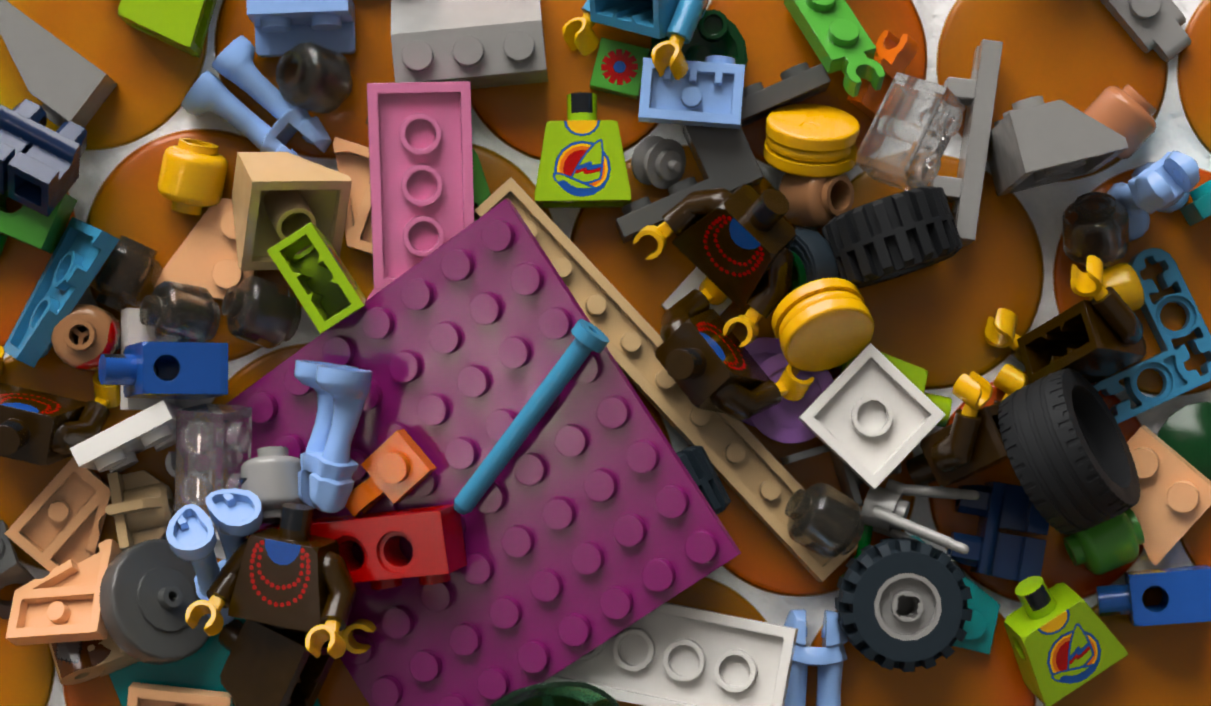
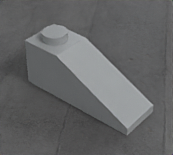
M0 0V35L29 93L43 102L41 107L47 113V119L58 127L64 122L72 121L85 128L117 86V83L8 1Z

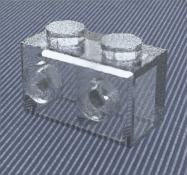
M896 72L857 152L856 164L873 180L904 191L928 186L929 182L933 181L939 172L941 157L951 137L956 135L961 127L963 112L966 107L948 87Z
M205 403L177 410L175 513L185 505L194 504L210 516L206 506V497L211 492L220 489H240V468L245 461L251 459L252 407Z

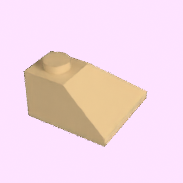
M237 152L232 205L240 270H279L267 250L310 222L329 240L340 257L352 184L351 178L346 174L289 152ZM309 245V246H307V247L301 249V250H300L299 252H297L295 255H297V254H299V253L305 251V250H306L307 248H309L311 245Z

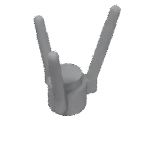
M888 479L885 488L878 486L874 490L869 489L859 520L860 523L872 526L874 532L893 539H901L902 537L915 539L901 531L905 530L965 555L969 552L968 545L906 519L910 502L903 500L902 497L906 495L977 500L980 497L978 491L904 484L892 479Z

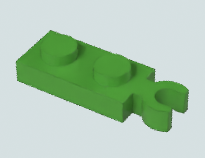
M784 0V5L827 73L843 72V87L850 96H858L862 83L860 78L868 80L875 91L881 89L885 71L880 63L873 60L876 47L845 0Z

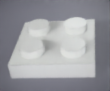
M870 343L798 419L861 480L874 490L946 414Z
M162 400L71 447L70 450L78 467L98 470L99 473L107 470L110 473L122 472L139 462L136 454L153 446L156 451H161L181 441L184 438L181 431L193 426L184 407Z

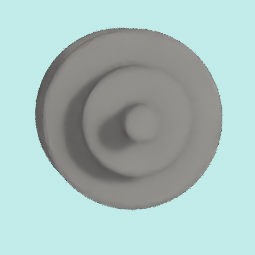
M656 135L647 136L634 149L631 160L632 172L635 178L642 184L667 189L677 183L684 173L686 166L685 151L681 144L673 139H664Z

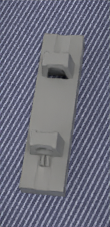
M983 39L980 42V46H977L974 51L971 79L948 77L944 82L941 101L967 106L957 178L934 175L930 179L929 186L942 187L947 201L953 203L952 216L963 246H968L976 238L1003 42Z

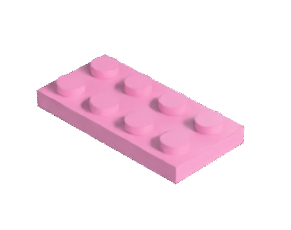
M471 81L367 83L374 289L385 288L474 222Z

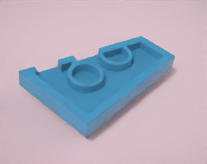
M72 217L4 345V352L34 368L39 359L44 358L52 347L51 335L54 327L72 312L120 239Z

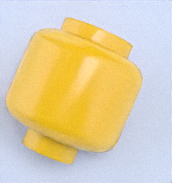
M179 138L178 145L169 146L165 150L157 188L163 197L172 201V210L185 214L201 215L202 207H211L220 203L228 161L218 153L219 146L206 141Z

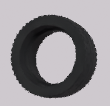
M1066 368L1051 373L1016 390L1000 402L998 407L999 430L1011 466L1030 501L1039 511L1040 515L1044 517L1045 521L1054 527L1056 531L1064 535H1071L1088 530L1121 515L1138 503L1140 483L1126 439L1101 395H1099L1088 379L1078 371Z

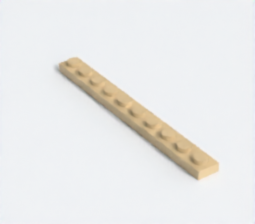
M510 177L474 210V216L479 219L504 199L511 200L590 323L608 337L609 343L606 347L627 379L690 446H703L717 475L818 582H823L858 548L856 543L740 420L734 419L725 413L699 409L692 404L655 356L654 351L664 342L661 336L516 181Z

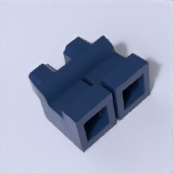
M24 99L12 110L0 104V193L4 194L8 190L9 198L48 217L79 178L80 158L87 147V130L72 121L64 122L56 132L45 127L47 113L40 105L28 99Z
M995 481L985 482V486H958L959 489L976 490L979 492L980 497L977 500H956L955 512L979 516L976 536L951 532V538L969 546V552L965 555L947 549V555L952 558L951 560L971 566V572L1019 583L1031 576L1041 577L1047 540L999 532V528L1034 535H1048L1049 523L1040 515L1028 495H1026L1023 487Z

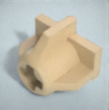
M145 470L127 474H120L119 472L107 474L112 504L106 506L105 512L115 519L119 549L125 550L147 540L163 539L166 535L169 521L175 515V500L171 488Z

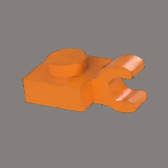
M884 30L876 42L878 57L874 56L873 60L881 64L885 71L881 89L875 91L868 80L860 78L862 83L858 96L852 97L848 95L847 100L874 122L889 125L911 82L903 73L909 62L915 57L919 44L908 34L903 33L899 40L890 31Z
M405 429L397 430L360 464L370 477L352 490L345 507L356 517L361 512L365 514L371 510L385 495L393 504L399 503L434 472L437 467Z

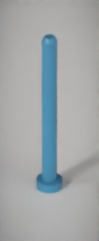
M579 319L571 329L575 337L573 342L454 499V509L458 513L465 515L472 512L592 351L601 353L609 343V339L600 329L586 320Z

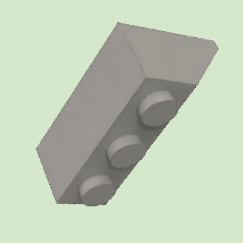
M391 0V45L395 83L471 81V89L548 82L540 0Z
M1034 96L1013 103V110L1003 113V119L994 122V128L990 132L987 159L996 194L1001 196L1092 174L1128 149L1125 137L1060 99L1045 103L1043 96Z

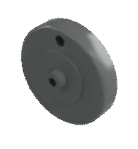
M147 540L119 553L108 565L101 581L99 593L102 619L113 641L132 658L153 665L169 664L187 658L201 649L210 637L204 631V627L210 619L207 614L201 617L194 629L186 623L185 613L187 608L193 602L200 600L196 594L194 582L196 574L191 561L182 560L172 552L168 540Z

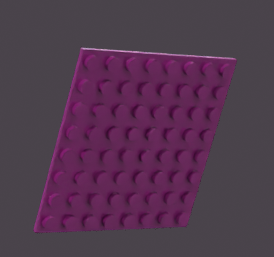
M504 199L368 299L364 307L316 337L195 426V429L231 486L240 489V468L245 461L258 457L257 449L269 446L287 447L289 456L300 458L301 453L306 451L316 419L317 393L313 388L302 384L294 377L296 360L328 362L373 371L370 392L366 398L350 449V458L359 464L352 475V479L355 481L353 489L370 477L360 464L397 430L401 429L406 430L437 469L401 502L393 504L385 495L367 513L454 504L456 496L573 342L575 337L571 329L579 319L590 321L511 200ZM605 347L601 353L595 351L590 353L472 512L465 515L461 514L467 566L450 573L451 580L440 584L420 585L419 577L402 578L403 585L372 590L370 581L354 583L357 592L347 625L349 626L355 620L362 618L372 621L377 629L373 633L354 629V639L371 647L361 654H353L346 649L340 659L370 706H507L741 554V551L608 348ZM345 506L335 513L321 512L315 508L313 511V518L351 515ZM401 536L399 542L400 550L406 558L411 560L413 556L412 546L406 538ZM353 542V556L359 563L363 564L364 552L359 544Z

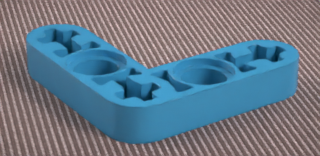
M1150 248L1137 253L1128 264L1134 268L1142 284L1145 299L1141 310L1160 347L1161 353L1092 384L1098 392L1101 390L1104 396L1115 395L1126 389V393L1136 404V407L1131 409L1130 399H1127L1110 408L1117 424L1211 380L1210 332L1175 260L1169 253L1158 248ZM1146 258L1151 265L1159 263L1162 267L1163 272L1157 275V281L1161 289L1164 290L1172 285L1175 291L1173 294L1159 298L1154 303H1152L1149 295L1158 293L1159 290L1152 279L1143 280L1140 275V271L1146 268L1144 261ZM1167 303H1176L1185 311V324L1178 331L1167 329L1161 322L1160 313L1163 306ZM1194 331L1197 339L1187 341L1194 355L1203 353L1206 358V362L1200 366L1201 375L1196 370H1186L1184 362L1190 359V354L1185 344L1174 348L1171 340L1185 337ZM1145 369H1153L1162 377L1163 387L1156 397H1146L1138 389L1137 378L1140 372ZM1124 379L1125 389L1119 384V380Z

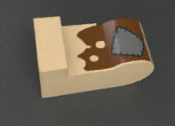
M109 633L105 640L49 643L59 681L62 685H74L98 676L103 677L139 662L120 649Z

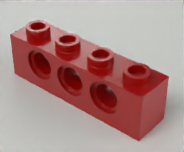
M454 504L361 513L356 517L351 514L312 519L311 535L336 540L339 544L340 556L344 558L353 582L370 581L372 590L398 587L403 585L402 578L419 577L420 585L448 582L451 580L450 573L467 566L461 514L454 509ZM266 524L260 526L259 530H257L255 533L269 528L279 529L280 524ZM401 536L406 538L412 546L413 556L411 560L406 558L400 550L399 542ZM353 542L359 544L364 552L363 564L359 563L353 556Z

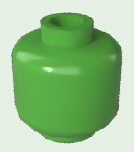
M1131 509L1088 530L1063 538L1066 551L1075 566L1084 564L1095 575H1103L1133 562L1139 555V545L1145 542L1141 526Z

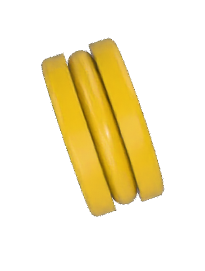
M792 104L776 108L768 114L766 118V140L764 142L763 156L772 167L796 176L823 178L844 174L855 166L857 160V147L855 144L856 138L860 133V124L848 112L819 104Z
M841 278L817 279L794 289L777 305L771 321L775 337L779 339L786 361L792 367L807 372L829 370L850 361L868 345L874 333V320L865 305L859 289L852 282Z

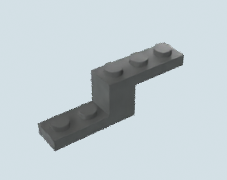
M807 62L795 65L780 74L782 81L766 88L763 87L762 82L743 88L740 129L684 125V137L704 181L697 183L695 177H689L668 187L669 196L651 203L649 197H644L622 207L621 210L624 215L616 218V227L623 243L633 240L639 231L647 225L659 226L664 222L662 216L694 191L724 187L732 193L743 184L750 185L751 187L759 185L763 174L742 127L767 117L776 108L797 104L825 92L831 80L822 63L812 68H809Z

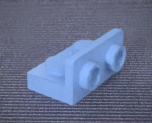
M246 0L247 16L255 26V52L261 58L353 54L356 51L355 5L352 0Z
M722 55L705 57V62L686 60L689 68L687 74L680 80H676L670 70V65L665 69L663 76L660 77L652 58L643 57L638 113L639 122L740 129L745 65L735 64L734 58Z

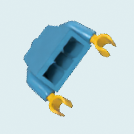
M587 0L581 8L584 12L583 16L573 18L565 23L562 28V34L572 51L578 49L583 56L591 54L599 44V39L592 29L595 23L657 39L668 36L669 40L660 42L652 49V61L660 77L663 76L665 69L670 65L674 78L680 80L687 74L689 69L681 49L683 44L690 43L699 20L704 17L708 0Z

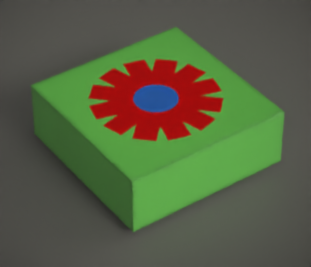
M601 37L590 81V89L638 100L641 89L643 57L648 58L650 49Z

